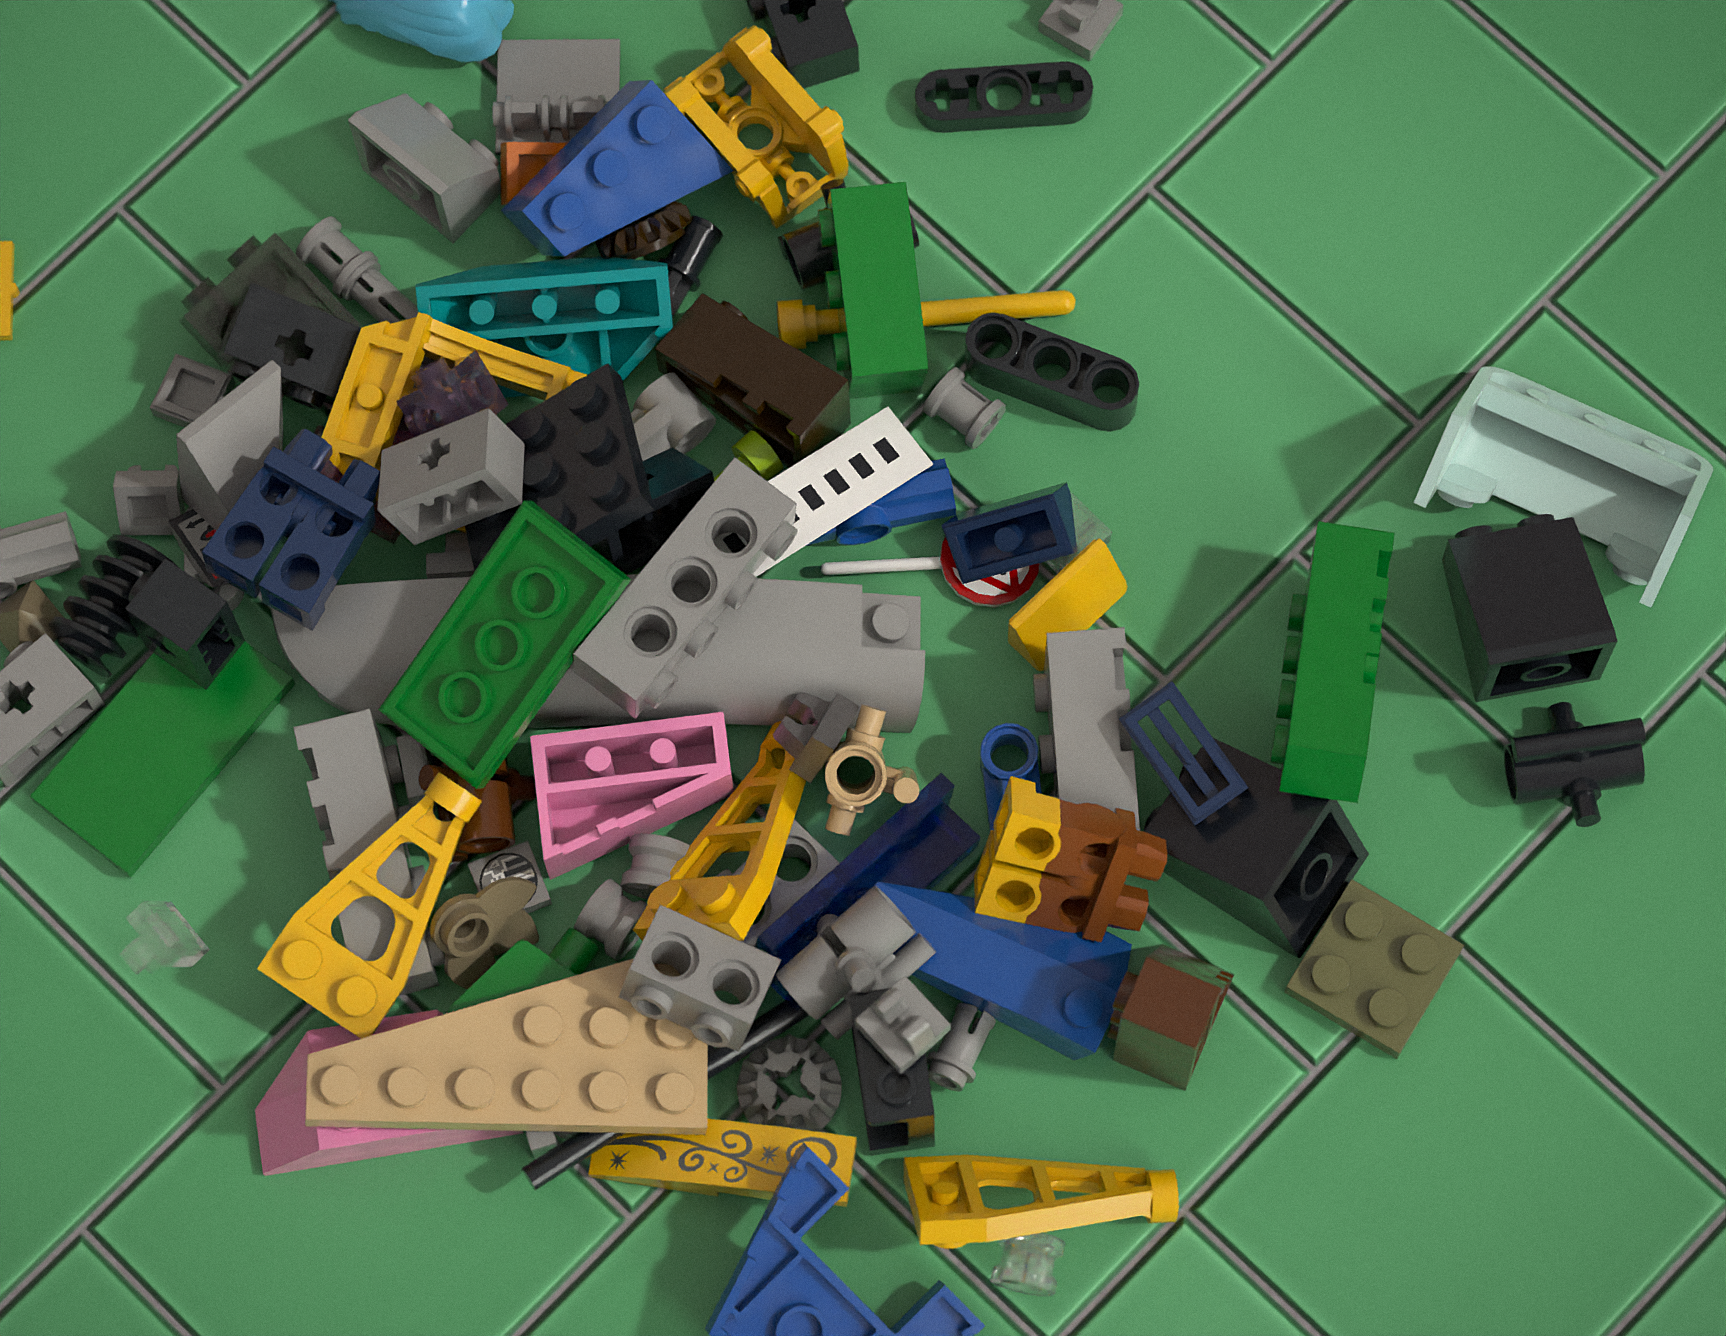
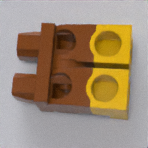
M1010 776L993 823L994 830L990 831L974 875L975 913L1062 932L1076 933L1082 931L1083 938L1102 942L1107 926L1140 932L1147 914L1149 903L1148 890L1126 885L1124 882L1127 875L1156 882L1160 880L1168 857L1166 840L1147 832L1136 830L1135 812L1116 808L1113 812L1098 804H1075L1036 793L1035 782Z

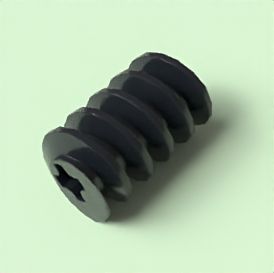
M113 534L106 542L108 549L114 557L98 555L92 562L93 568L100 578L84 575L77 583L79 590L86 599L69 596L63 602L64 609L72 620L55 616L48 624L59 645L68 654L87 668L107 678L112 673L101 660L102 656L107 654L123 659L127 654L115 639L118 633L134 638L139 637V633L125 609L130 603L128 596L132 587L145 572L149 570L155 572L165 558L175 564L152 546L140 540L118 534Z

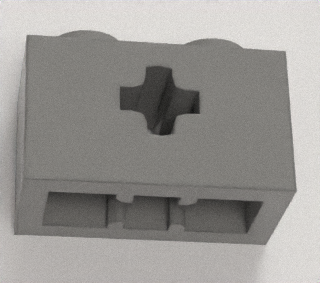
M488 408L382 450L377 510L408 540L416 545L522 504L525 444Z
M46 633L35 642L27 641L16 647L7 656L3 664L5 668L0 671V780L7 788L105 706L95 687ZM21 699L25 703L32 705L30 710L24 714L20 710L13 708L14 704Z

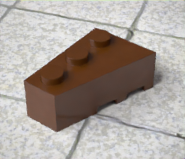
M1162 944L1146 957L1139 975L1127 971L1112 1006L1114 1011L1110 1019L1111 1027L1107 1035L1108 1038L1116 1041L1113 1061L1186 1091L1235 974Z

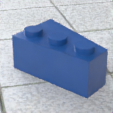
M652 80L629 81L501 211L542 255L566 256L734 170Z

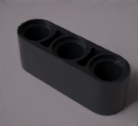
M994 312L983 314L973 320L968 327L965 338V364L967 372L972 379L982 386L1095 429L1108 432L1122 429L1135 416L1139 379L1132 365L1123 359L1005 314ZM998 342L1006 346L1009 351L1001 358L992 359L980 354L978 349L985 343ZM1046 364H1056L1064 368L1067 374L1060 380L1049 381L1041 378L1036 373V370ZM1103 386H1114L1122 390L1126 396L1119 402L1106 403L1098 399L1094 392Z

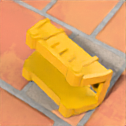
M753 25L749 29L744 28L732 37L722 48L723 51L716 53L686 77L682 78L680 76L664 88L663 93L734 170L731 173L734 175L735 185L744 197H748L752 202L757 201L768 214L772 225L777 229L823 196L821 186L824 183L846 177L849 164L843 136L841 135L844 132V127L840 115L834 109L831 110L827 106L823 109L818 106L770 52L772 46L767 33L762 28L759 29ZM728 62L751 86V106H748L739 95L730 98L726 94L724 76L720 69ZM706 102H716L720 106L717 114ZM750 124H761L771 130L773 137L766 147L752 150L746 148L738 139L739 133ZM789 151L811 154L829 175H825L818 181L808 172H795L791 167L794 157ZM780 175L786 181V192L790 201L787 207H785L778 186L773 179Z

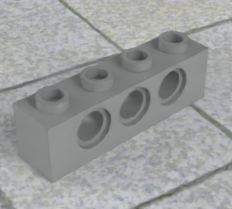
M734 458L575 651L574 673L635 719L647 704L653 708L661 705L678 681V676L673 673L688 654L697 659L706 650L719 629L713 624L728 605L735 610L738 609L755 588L758 578L753 574L767 556L774 561L778 560L793 542L798 532V529L793 526L797 503L741 461ZM732 532L742 536L748 545L740 552L725 553L719 550L713 541L720 534ZM695 581L702 584L708 591V594L698 602L689 603L676 597L673 589L682 582ZM644 630H656L667 638L668 643L659 651L645 652L639 649L632 640L638 633Z

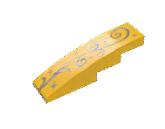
M707 1119L705 1135L625 1133L591 1155L588 1176L717 1197L719 1192L771 1200L796 1149L803 1142L850 1188L857 1137L788 1127ZM849 1190L834 1205L847 1207Z

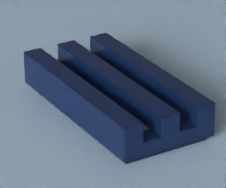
M1172 681L1119 718L1120 723L1194 826L1248 789L1246 783ZM1166 701H1170L1228 782L1229 786L1219 792L1158 708ZM1148 715L1208 799L1201 806L1198 807L1137 723Z

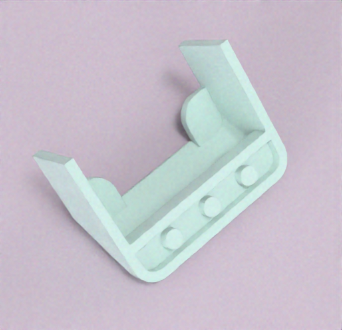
M1482 367L1452 412L1414 503L1426 508L1438 489V495L1442 499L1463 508H1471L1474 503H1486L1494 495L1537 515H1554L1555 520L1574 517L1580 534L1608 546L1605 554L1607 559L1614 565L1612 570L1618 577L1636 585H1647L1639 603L1652 607L1708 484L1713 467L1705 458L1687 448L1501 368Z

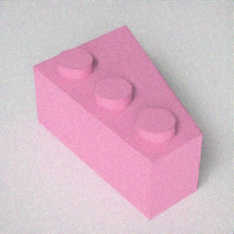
M724 712L530 736L543 859L550 880L629 844L630 838L634 834L653 833L728 798L734 792Z

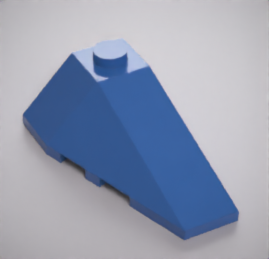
M879 881L874 883L873 887L877 886L916 930V933L893 954L895 955L918 933H921L936 950V953L912 974L913 976L964 1003L978 1007L977 1010L981 1012L986 1011L994 1019L1074 1061L1096 1053L1114 1011L1112 1006L1128 969L1132 944L1108 931L1105 932L1102 942L1083 938L1082 931L1076 933L1062 932L975 913L974 897Z

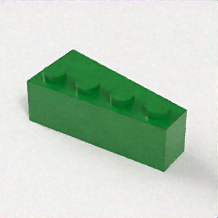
M1321 521L1317 523L1305 594L1292 593L1287 630L1299 632L1298 637L1287 635L1281 673L1293 675V681L1281 680L1276 718L1288 719V724H1276L1270 763L1282 764L1279 788L1281 792L1358 803L1368 753L1376 688L1375 679L1382 640L1381 627L1389 584L1387 574L1393 551L1394 532Z

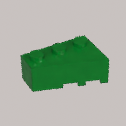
M906 182L830 189L827 203L828 209H818V227L821 247L832 246L834 271H825V286L828 308L838 309L840 333L832 334L836 372L843 371L844 377L849 381V399L919 392L929 368Z

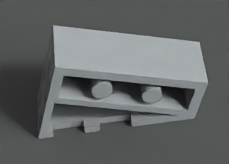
M1125 627L1047 633L1044 673L1033 674L1036 712H1048L1050 735L1038 736L1041 774L1053 773L1054 798L1075 804H1098L1113 812L1116 808L1135 812L1136 830H1139L1134 750L1131 747L1130 735L1119 721V718L1131 709L1129 689H1126L1123 661L1124 648H1126Z

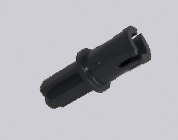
M691 215L692 221L684 227L685 233L676 240L667 257L659 258L656 261L667 263L672 320L689 291L695 292L698 290L700 281L697 277L708 261L716 244L723 237V233L718 227L696 215Z

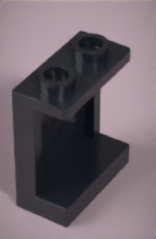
M890 988L853 993L849 999L853 1022L851 1029L870 1156L935 1147V1113L926 1054L924 1053L900 1075L855 1026V1019Z

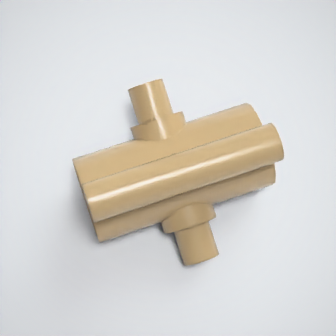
M861 704L855 728L848 727L846 736L841 738L825 763V781L830 792L826 802L832 805L825 826L826 830L850 836L856 813H863L865 805L872 803L881 795L882 791L893 794L898 801L907 804L915 801L919 795L918 780L913 769L905 766L897 769L886 766L882 752L885 738L879 736L886 714L884 710ZM851 756H862L870 761L874 771L865 782L850 784L838 775L837 769L840 763Z

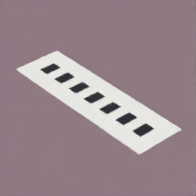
M889 407L884 408L768 481L797 503L793 526L798 529V532L784 554L776 561L767 556L754 572V576L757 577L934 465ZM732 532L720 534L713 541L714 545L725 553L740 552L748 545L742 536Z

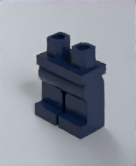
M302 429L286 446L283 452L273 446L263 462L264 466L253 477L202 551L206 571L255 599L261 593L264 604L313 631L325 611L324 604L346 567L353 560L364 538L368 536L376 523L374 505L379 496L380 471L362 460L353 459L339 483L320 473L333 454L332 446L325 439L311 431Z

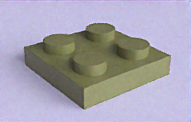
M1351 879L1287 984L1284 993L1397 1059L1462 952L1464 945Z

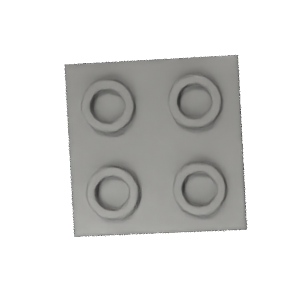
M620 39L502 40L498 48L497 102H493V125L496 127V155H501L500 143L569 142L620 91Z

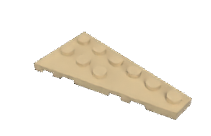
M630 959L308 1054L305 1126L705 1135L707 1130L708 1044L695 1037L692 1030L668 1019L658 1020L644 1016L630 1002L619 998L629 968L634 960ZM664 963L654 964L657 971L665 976H680L679 972L671 965Z

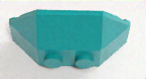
M599 256L491 265L418 283L415 286L418 312L430 315L437 321L486 340L569 366L572 370L587 375L609 363L624 380L647 356L659 340H662L673 328L667 263L618 257L603 259ZM450 367L458 375L492 399L528 396Z

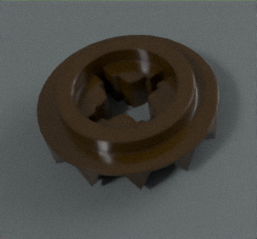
M673 201L596 240L595 243L603 259L616 257L636 259L661 249L680 238L685 233L683 228L692 221V216L686 205Z

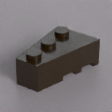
M702 293L655 348L659 372L663 375L674 372L702 404L744 435L751 430L759 434L774 450L780 461L788 468L840 437L851 424L848 379L750 322L737 307L727 301L718 303Z

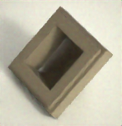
M35 581L28 582L0 603V641L10 653L24 642L37 641L45 633L53 642L57 640L50 631L48 624L55 616H63Z

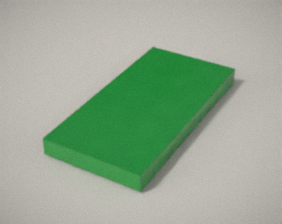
M523 501L378 710L474 788H485L574 662L575 651L615 604L632 579L533 501Z
M246 641L207 690L152 653L35 789L30 798L40 808L131 878L295 685L294 679Z

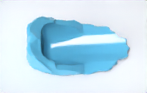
M330 0L335 2V10L340 14L341 21L344 24L359 25L367 31L379 32L390 39L421 47L433 55L459 62H478L495 54L501 45L502 30L510 22L514 11V4L511 0Z

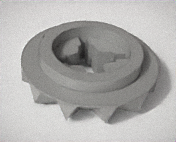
M790 1034L767 1042L743 1061L737 1083L739 1104L750 1123L816 1132L825 1127L835 1115L842 1092L841 1078L835 1060L816 1041L796 1038ZM802 1064L800 1085L807 1091V1095L814 1098V1100L812 1101L805 1096L800 1098L791 1095L786 1103L782 1102L778 1110H774L777 1105L778 1087L771 1082V1078L766 1074L769 1073L774 1077L779 1075L787 1078L793 1070L796 1071L799 1065Z

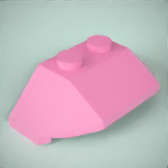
M436 1009L387 1017L382 1020L373 1035L444 1014ZM341 1025L308 1030L255 1109L264 1176L523 1134V1131L305 1126L308 1054L360 1039Z

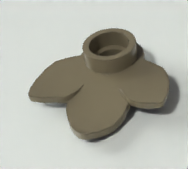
M520 877L502 878L492 882L476 895L461 894L446 901L436 911L431 921L430 935L436 946L445 953L444 969L455 984L464 989H469L495 964V955L507 952L521 939L527 940L531 944L539 941L537 928L532 917L523 909L536 890V885L533 882Z

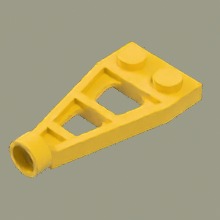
M781 721L771 726L760 746L758 762L691 843L686 855L676 862L670 871L671 878L669 881L660 884L650 894L647 906L633 929L642 941L660 905L739 941L744 940L771 892L806 783L805 779L789 770L795 758L773 737V733ZM770 804L764 822L745 823L759 805ZM750 851L745 867L739 875L702 878L722 853Z
M439 772L425 791V796L293 914L257 967L259 971L360 1039L374 1034L405 988L465 822H469L482 802ZM435 802L456 815L454 819L448 822L438 820L433 813ZM411 842L427 852L430 864L416 893L412 897L405 899L380 884L377 880V871L399 845ZM364 896L376 897L391 908L395 917V927L386 952L375 961L363 960L338 943L331 933L334 919L353 901Z
M981 1155L904 1157L903 1181L920 1245L933 1244L940 1248L954 1249L962 1247L967 1243L990 1242L1141 1215L1146 1217L1148 1223L1176 1222L1178 1218L1179 1194L1174 1169L1145 1170V1168ZM987 1185L1025 1188L1032 1191L1034 1202L1005 1209L987 1208L983 1205L979 1188ZM1053 1191L1092 1194L1056 1200Z

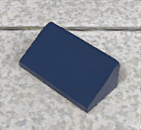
M1067 482L961 512L941 525L962 584L1070 555L1077 551L1072 498Z

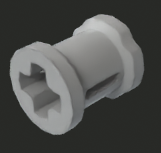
M955 367L936 385L927 398L922 411L931 418L938 415L965 436V444L973 450L983 443L997 426L1006 410V404L999 399L991 402L965 382V373Z

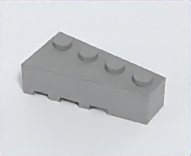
M370 709L293 727L298 750L302 751L313 780H309L306 783L321 831L324 830L326 841H322V850L330 880L336 877L411 809L410 804L399 807L394 784L405 782L397 746L395 744L385 747ZM411 842L399 845L377 871L379 883L405 899L412 897L416 893L426 873L424 865L412 867L408 844H412ZM372 896L360 897L343 910L338 917L346 948L363 960L375 961L386 952L395 927V917L391 908L380 899ZM426 928L406 986L400 995L439 986L435 966L445 964V953L433 942L430 928Z

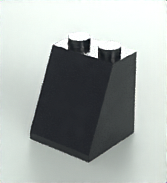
M1540 514L1521 520L1515 528L1493 531L1492 527L1487 525L1474 526L1458 532L1455 535V539L1448 540L1442 562L1475 702L1600 680L1618 641L1574 517L1555 520L1554 515Z
M1213 738L1246 783L1248 789L1196 826L1193 825L1170 792L1163 804L1155 808L1147 818L1144 832L1166 840L1168 857L1163 870L1165 874L1283 950L1300 958L1369 853L1337 800L1279 791L1281 769ZM1201 746L1197 754L1193 756L1220 792L1229 784ZM1183 766L1179 775V781L1199 807L1208 799Z

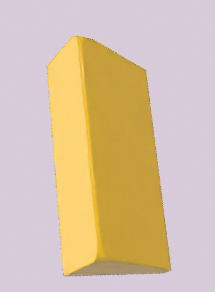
M1100 538L1094 539L1009 619L1008 643L1038 671L1044 670L1047 633L1088 630L1127 591L1128 587L1124 576L1107 545Z

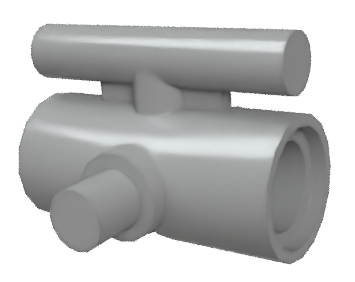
M874 886L840 917L834 914H827L821 917L817 923V937L783 966L776 975L791 996L815 1020L822 1017L837 1002L844 998L843 1001L821 1019L826 1029L838 1040L853 1027L849 1000L853 993L891 988L903 976L908 978L936 953V950L921 933H918L895 955L893 954L916 933V930L888 896L877 886Z

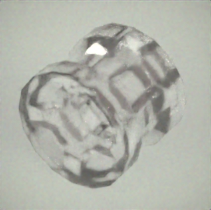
M1046 1233L998 1240L1003 1253L1001 1262L992 1268L990 1277L992 1284L1010 1291L1033 1296L1051 1297L1055 1295L1057 1280L1052 1272L1055 1261L1063 1256L1065 1248L1063 1240Z

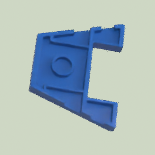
M803 1142L796 1149L705 1330L710 1336H974L985 1325L939 1279L893 1327L889 1328L801 1240V1237L850 1189Z

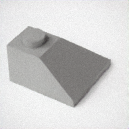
M273 360L176 434L181 499L216 531L253 477L264 466L263 462L273 446L283 452L281 367Z

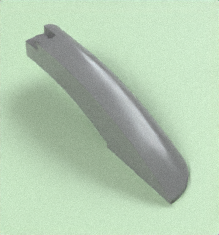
M627 575L632 580L629 582V584L624 589L622 594L625 592V590L630 586V584L638 575ZM470 577L336 585L324 604L325 611L313 631L271 608L274 630L288 663L292 669L296 668L301 676L318 691V697L344 713L350 714L370 709L375 723L396 725L378 709ZM758 578L755 588L738 609L735 610L728 605L713 624L719 629L706 650L697 659L688 654L673 673L678 676V681L667 698L657 708L647 704L635 719L574 673L573 662L526 729L621 725L724 712L725 724L773 725L778 721H782L787 716L796 723L803 725L799 719L787 712L797 695L803 692L830 703L839 693L860 707L863 704L884 710L886 714L881 731L911 733L920 710L925 671V650H920L921 596L862 593V585ZM695 581L682 582L673 589L676 597L689 603L698 602L708 594L706 588ZM644 630L638 633L632 640L639 649L645 652L659 651L668 643L667 638L656 630ZM860 707L848 727L855 728Z

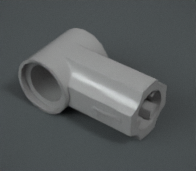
M674 372L667 373L650 384L637 398L633 406L634 411L631 412L642 461L672 447L683 454L689 452L706 438L716 423V418Z
M66 511L4 529L0 527V600L11 596L17 590V585L82 567L77 540Z

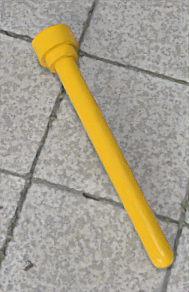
M1057 290L921 302L923 326L972 323L979 316L993 312L1005 314L1015 319L1066 315L1074 310L1076 300L1071 292ZM802 299L776 302L779 339L796 349H806V342H818V335L840 333L838 309L816 310L815 304L803 305Z

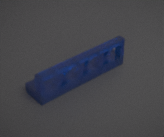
M940 773L919 792L915 801L905 804L757 937L756 949L781 959L776 973L817 937V923L821 917L827 914H834L840 917L873 887L875 882L879 881L931 890L978 847L981 837L949 807L955 785L948 778ZM775 973L770 986L796 1011L799 1010L801 1006L782 985Z

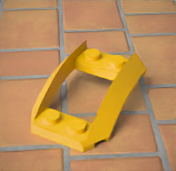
M418 312L416 317L390 324L386 320L361 327L321 438L325 439L332 446L333 454L329 460L343 475L353 459L362 460L380 471L382 450L392 446L424 356L475 377L544 401L567 388L574 381L587 376V374L574 371L569 366L486 340L437 321L430 315ZM465 526L455 529L466 533Z

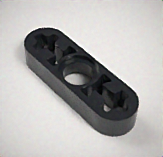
M1068 61L935 70L926 74L919 81L915 91V110L922 125L931 131L939 133L1068 125L1082 120L1090 111L1093 97V81L1085 68ZM1039 83V107H1031V84ZM1070 83L1071 91L1075 92L1072 103H1061L1059 94H1055L1057 93L1058 84ZM1008 84L1020 92L1022 99L1016 107L1010 110H998L989 104L986 95L994 86ZM977 87V111H969V88ZM948 91V97L952 100L950 111H938L936 102H933L936 98V92Z

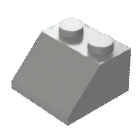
M405 93L356 111L348 119L362 169L452 243L501 194V182L497 169L499 162L497 158L479 141L472 139L469 143H466L452 131L454 127L449 118L439 108L429 102H426L422 107Z

